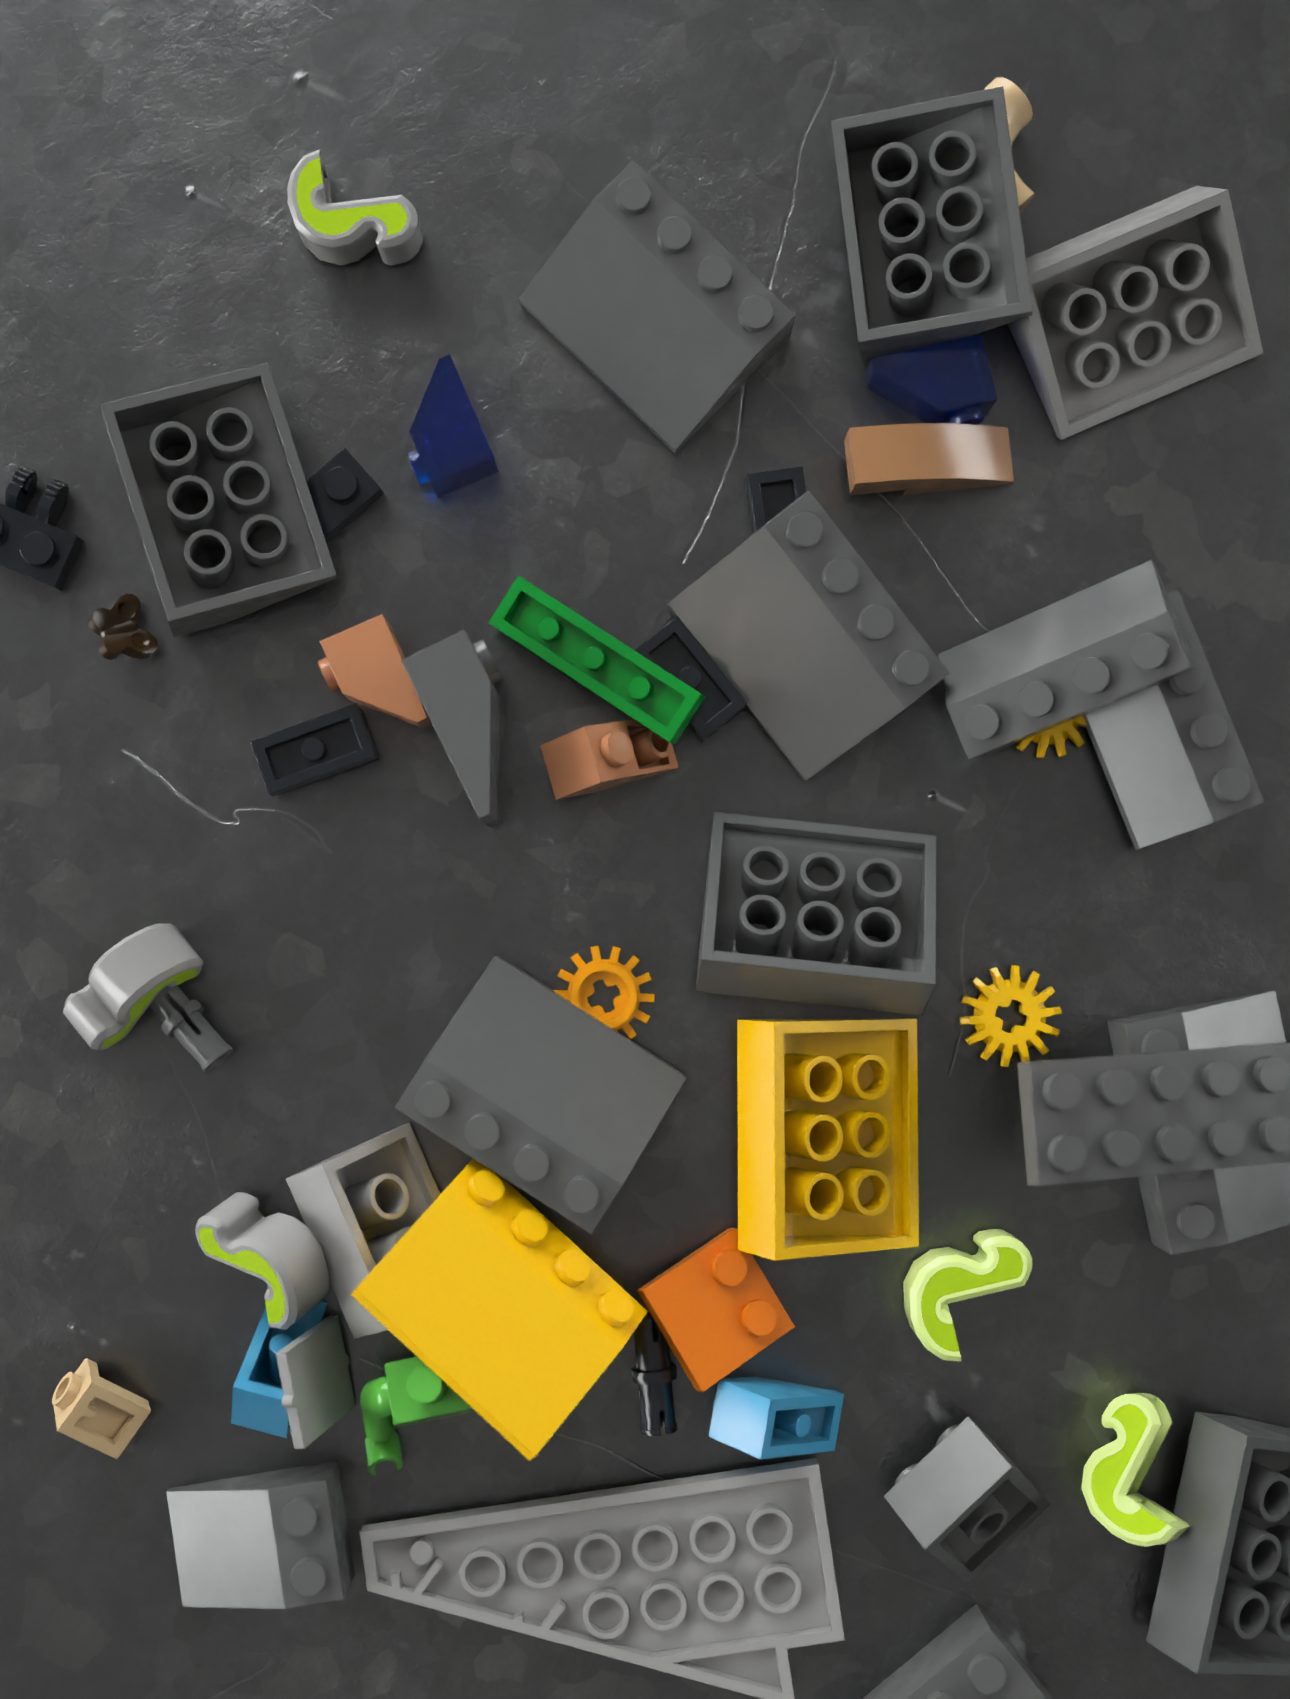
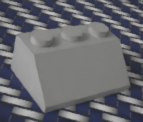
M410 1123L397 1127L286 1178L305 1225L310 1228L323 1247L329 1270L330 1284L354 1339L387 1331L388 1329L350 1294L440 1195Z

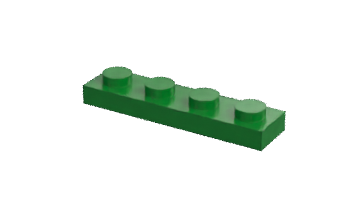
M519 575L489 621V624L674 745L706 698V696Z

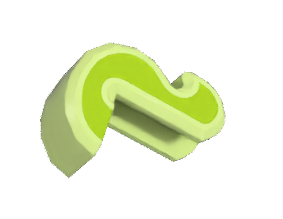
M988 1229L977 1232L973 1236V1241L979 1246L978 1252L975 1255H970L951 1247L930 1249L913 1261L903 1281L904 1310L910 1327L924 1347L944 1361H961L957 1337L948 1307L949 1303L1025 1285L1030 1276L1032 1257L1029 1250L1021 1241L1004 1230Z
M1148 1393L1124 1394L1116 1397L1109 1403L1102 1415V1425L1105 1428H1113L1117 1432V1439L1092 1453L1084 1465L1081 1488L1090 1513L1111 1534L1130 1544L1143 1547L1174 1541L1190 1527L1173 1513L1138 1493L1173 1424L1166 1405L1158 1397Z

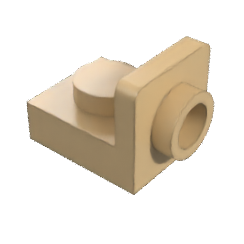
M88 1358L84 1359L75 1373L68 1372L61 1379L52 1397L58 1432L115 1459L119 1458L151 1412L148 1400L100 1377L97 1363Z

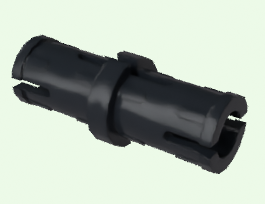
M647 1312V1318H643L634 1331L636 1366L631 1368L632 1382L634 1381V1383L638 1384L641 1434L645 1436H662L661 1428H665L667 1435L678 1430L677 1422L675 1421L672 1381L677 1378L676 1364L674 1365V1363L670 1362L668 1342L650 1312Z

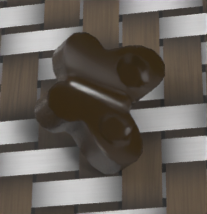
M133 594L121 595L110 610L99 608L88 619L89 628L101 637L99 651L105 659H116L119 654H125L140 660L148 659L158 647L156 638L149 632L139 628L136 623L140 614L141 603L137 596Z

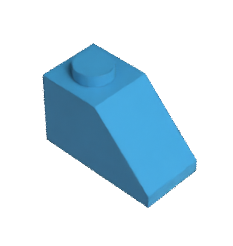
M318 1303L287 1330L269 1327L265 1307L233 1385L231 1424L287 1439L290 1432L287 1409L282 1406L284 1394L276 1353L325 1319L328 1303Z
M758 1376L722 1378L718 1381L716 1396L713 1401L709 1437L758 1459L835 1451L844 1394L835 1390Z

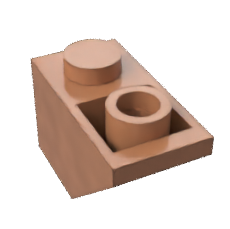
M635 719L584 726L540 745L556 800L599 792L679 768L672 743Z

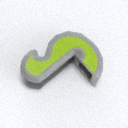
M320 149L303 156L292 170L287 186L288 206L304 246L319 260L337 265L357 262L377 246L383 263L395 265L411 260L419 252L423 243L422 227L415 207L404 196L395 195L332 203L329 173Z
M158 923L145 927L125 937L96 961L89 973V984L82 990L68 996L64 1004L63 1014L92 1050L108 1049L128 1035L162 989L167 986L174 987L198 976L202 969L203 960L180 931L171 923Z
M236 1192L198 1219L195 1226V1235L200 1248L206 1256L258 1277L267 1283L268 1288L264 1298L269 1327L287 1330L327 1296L329 1270L323 1247L310 1228L297 1218L279 1212L264 1217L259 1211V1200L257 1197L243 1192Z

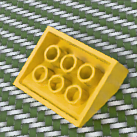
M738 1019V1250L778 1261L919 1247L917 1019Z
M472 1159L350 1294L529 1461L539 1453L622 1350L648 1312L502 1176L475 1159Z

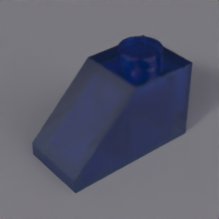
M982 334L871 359L865 375L868 389L924 423L979 425L984 421V416L988 415L998 399Z
M450 354L439 358L409 431L417 450L407 453L419 484L422 485L431 481L437 497L499 472L494 455Z

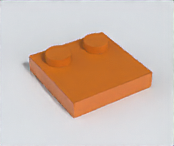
M728 1228L637 1290L695 1390L699 1392L706 1391L795 1327L753 1255L738 1250L737 1228Z

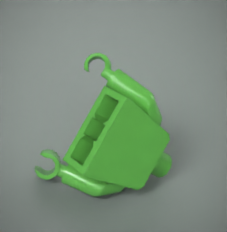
M418 1357L386 1363V1376L367 1382L362 1389L360 1403L367 1436L365 1439L369 1473L373 1476L376 1475L375 1466L383 1461L395 1462L396 1471L402 1468L403 1462L399 1435L394 1431V1428L475 1412L468 1403Z

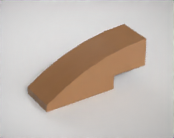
M958 423L876 425L851 427L848 429L844 440L850 495L902 490L903 496L1004 486L1014 483L1008 427Z

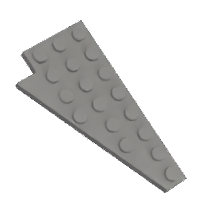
M817 1458L366 1524L362 1526L359 1532L366 1585L369 1592L761 1699H795L787 1649L845 1640Z

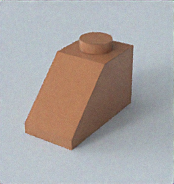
M383 614L319 641L326 657L318 660V664L332 692L340 688L342 694L350 701L419 728L426 729L433 726L401 660L405 659V656L391 624Z

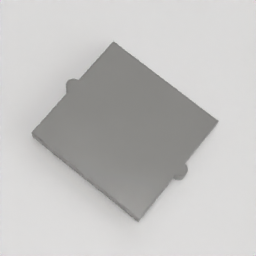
M338 1315L327 1316L276 1353L284 1394L282 1406L287 1409L294 1449H305L356 1406L348 1368L350 1357L345 1353Z

